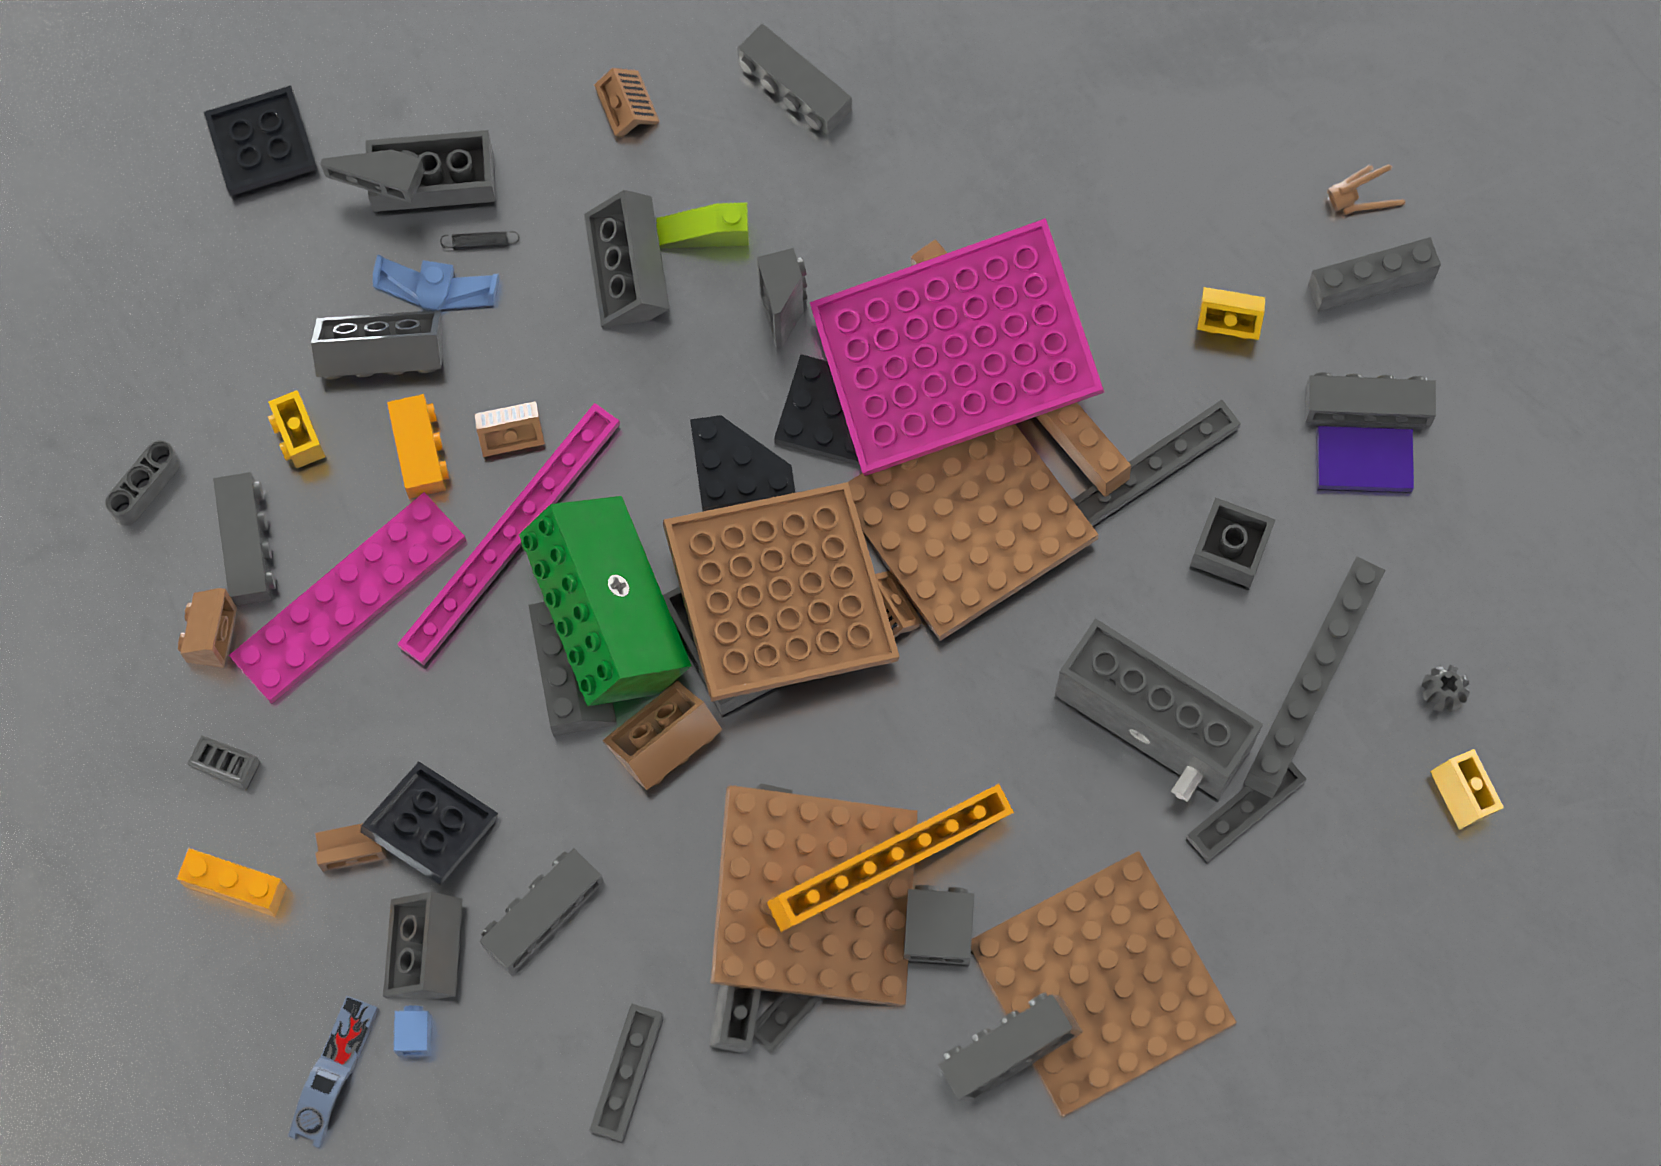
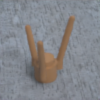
M1388 164L1371 172L1373 167L1369 165L1346 180L1327 190L1328 197L1334 210L1337 212L1343 209L1344 214L1347 215L1355 211L1405 205L1404 199L1354 205L1355 201L1359 200L1356 188L1390 171L1392 166Z

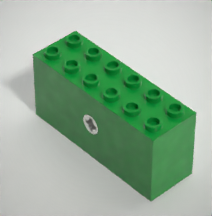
M622 496L550 504L519 534L522 547L527 554L534 577L537 579L544 602L549 609L556 632L561 639L568 662L573 669L580 692L583 694L587 706L660 694L692 667Z

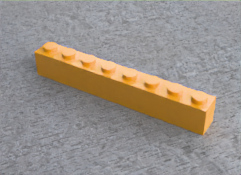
M997 784L772 898L766 903L782 932L1013 814L1014 811L1000 784Z

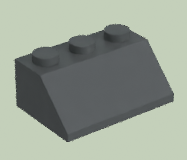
M794 248L757 257L759 292L776 349L783 347L804 312L803 300L808 299L805 289L807 288L805 264L802 257H796Z
M426 892L391 899L383 997L440 999L455 996L458 981L457 965L460 952L459 939L463 898L436 892Z

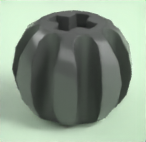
M1440 665L1431 669V675L1427 674L1424 676L1421 685L1426 691L1422 693V696L1426 703L1429 701L1434 702L1433 710L1443 712L1444 707H1447L1449 712L1461 708L1460 702H1467L1470 690L1465 687L1469 685V680L1466 674L1460 676L1456 673L1457 667L1449 665L1448 670H1445ZM1447 685L1450 689L1445 692L1441 688Z

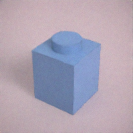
M416 1005L404 1006V1011H395L394 1052L397 1056H431L432 1016L429 1011H424L423 1006Z

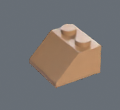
M216 588L196 592L193 594L192 603H187L185 609L187 626L185 633H181L178 640V651L181 652L180 654L187 663L224 668L237 607L226 589Z

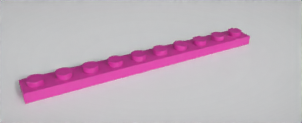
M596 403L591 406L397 645L400 649L423 666L427 663L522 546L519 534L550 504L558 502L619 427L620 421Z

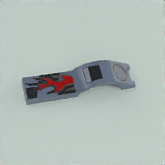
M346 996L322 1055L310 1072L302 1090L288 1136L290 1138L296 1139L299 1134L314 1140L313 1146L321 1148L327 1134V1126L334 1102L344 1081L354 1070L379 1009L376 1006Z

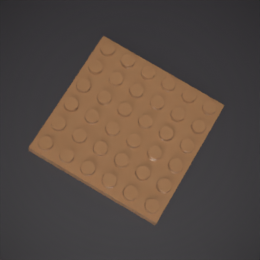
M1016 424L867 476L861 473L848 481L865 538L940 641L1098 540L1099 534Z
M848 482L664 519L663 528L711 702L897 662L899 660V652Z
M729 785L726 788L711 984L894 1006L906 1005L908 959H904L908 889H913L914 864L782 932L766 902L916 826L918 811Z
M1139 851L971 940V954L1005 1015L1015 1010L1019 1013L1030 1008L1029 1001L1042 993H1046L1047 996L1054 994L1063 998L1082 1029V1034L1033 1063L1037 1074L1062 1118L1237 1024Z

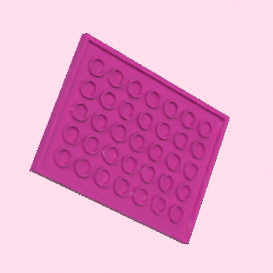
M1046 218L809 302L864 476L1105 393Z

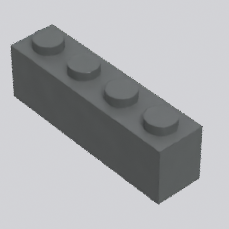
M763 23L737 47L740 67L746 73H753L761 79L762 85L769 92L778 93L792 111L798 110L802 113L808 124L814 129H821L828 135L852 111V97Z
M1429 237L1315 269L1312 271L1308 286L1316 308L1320 312L1434 280L1441 263L1432 239Z
M1320 372L1310 375L1306 384L1305 422L1431 427L1436 417V380H1427L1423 376L1396 379L1392 375H1380L1377 378H1366L1362 374L1355 373L1341 377L1333 376L1327 372Z
M251 472L213 478L228 594L236 606L272 600L271 589H276L273 570L268 571L267 560L272 559L269 541H264L263 530H267L268 525L265 511H260L259 501L264 500L261 482H256Z
M575 848L569 853L566 851L561 853L552 863L554 868L546 876L541 874L535 878L528 887L530 891L522 899L519 897L514 899L505 909L507 914L498 923L493 921L482 931L481 935L483 938L479 940L481 945L510 974L604 882L602 875Z

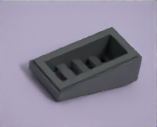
M201 735L187 764L246 790L260 760L257 756ZM209 746L211 750L205 762L202 763L199 759L205 747ZM217 751L222 752L216 766H210ZM230 755L233 758L227 770L224 771L222 768ZM239 760L243 761L238 774H232Z

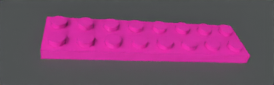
M423 492L234 650L229 657L271 704L274 703L465 542V535Z

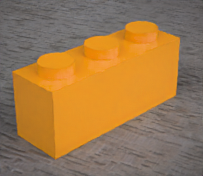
M424 394L387 402L404 486L409 499L416 498L423 492L429 495L446 491L444 480L450 478L446 461L440 462L438 451L443 450L440 433H434L432 422H437L434 404H427Z
M190 848L177 876V880L186 888L276 917L287 888L281 878Z

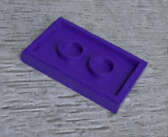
M1318 426L1317 489L1412 492L1414 489L1413 429Z

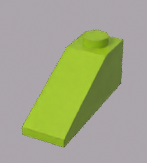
M747 202L716 203L656 218L660 249L749 246Z

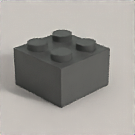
M1215 497L1190 566L1250 588L1276 519Z

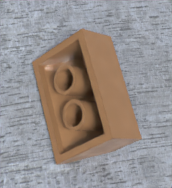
M676 681L603 739V742L630 775L648 790L650 787L659 784L664 779V776L675 767L684 764L699 748L709 744L722 731V728L706 704L679 681Z

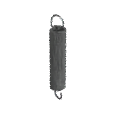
M507 231L452 234V246L445 247L441 241L444 236H449L446 234L441 237L440 244L444 248L505 245L517 243L520 236L517 232L510 231V233L514 232L518 235V240L508 243Z

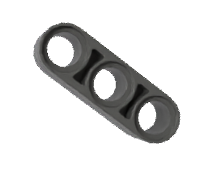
M163 440L151 443L108 494L105 506L118 524H133L176 474L180 467V460L173 447ZM161 455H169L166 462L156 463ZM141 479H149V482L146 486L141 488L136 487L137 483ZM121 503H129L125 511L116 512L117 507Z

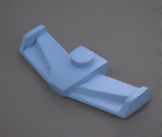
M377 255L373 271V287L421 306L422 309L438 311L442 309L494 306L500 277L499 274L453 278V265L425 260L422 262L420 272L388 260L381 255Z

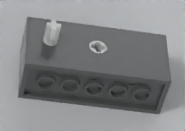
M1096 618L1059 672L1055 696L1181 775L1171 792L1176 794V797L1179 799H1184L1185 801L1189 800L1197 786L1219 800L1251 751L1263 726L1258 720Z

